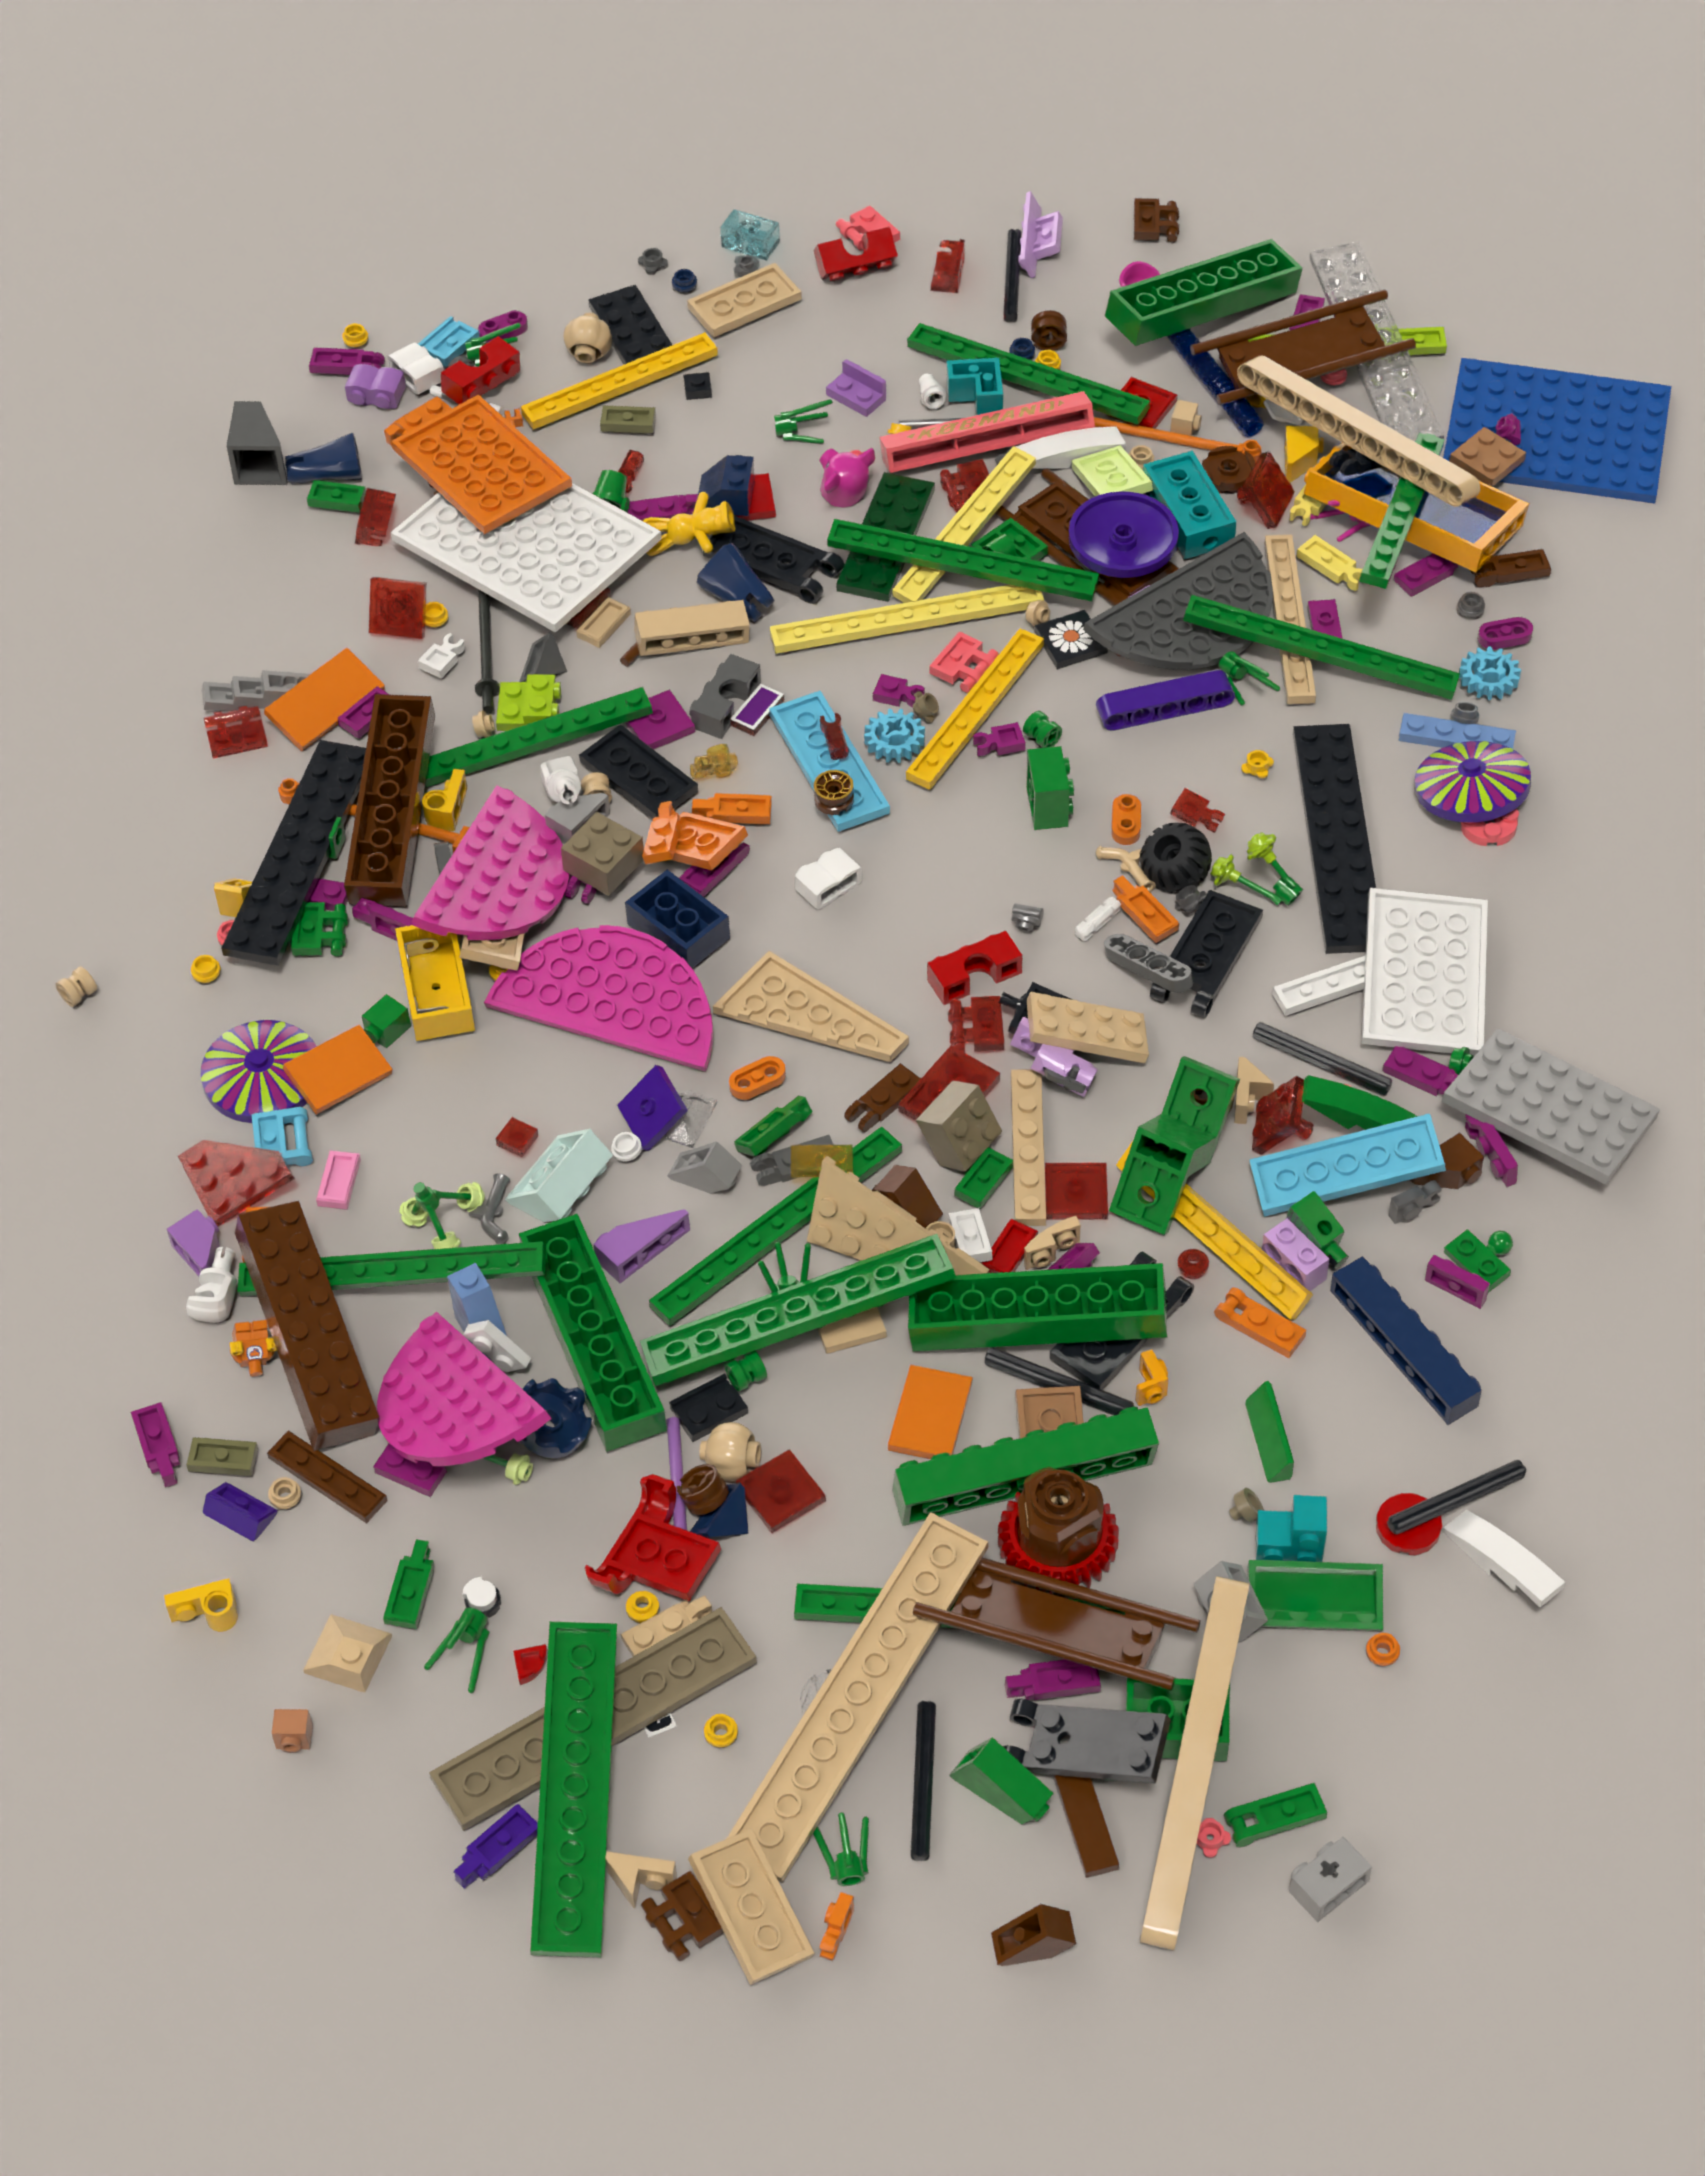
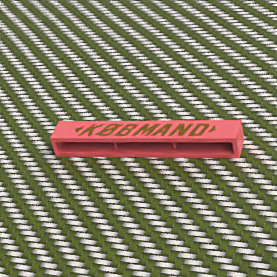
M1083 391L879 438L883 462L888 471L893 473L1027 443L1067 431L1094 428L1095 424L1092 402Z

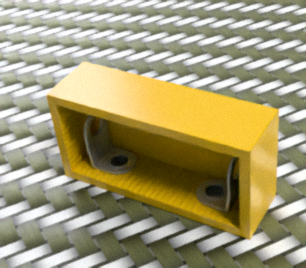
M413 925L395 928L416 1041L475 1031L462 958L459 957L460 948L457 934L448 932L447 936H443Z

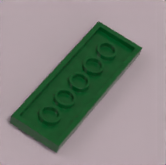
M884 472L862 524L917 535L934 494L935 482ZM850 551L836 583L837 591L889 602L892 590L896 586L905 562Z

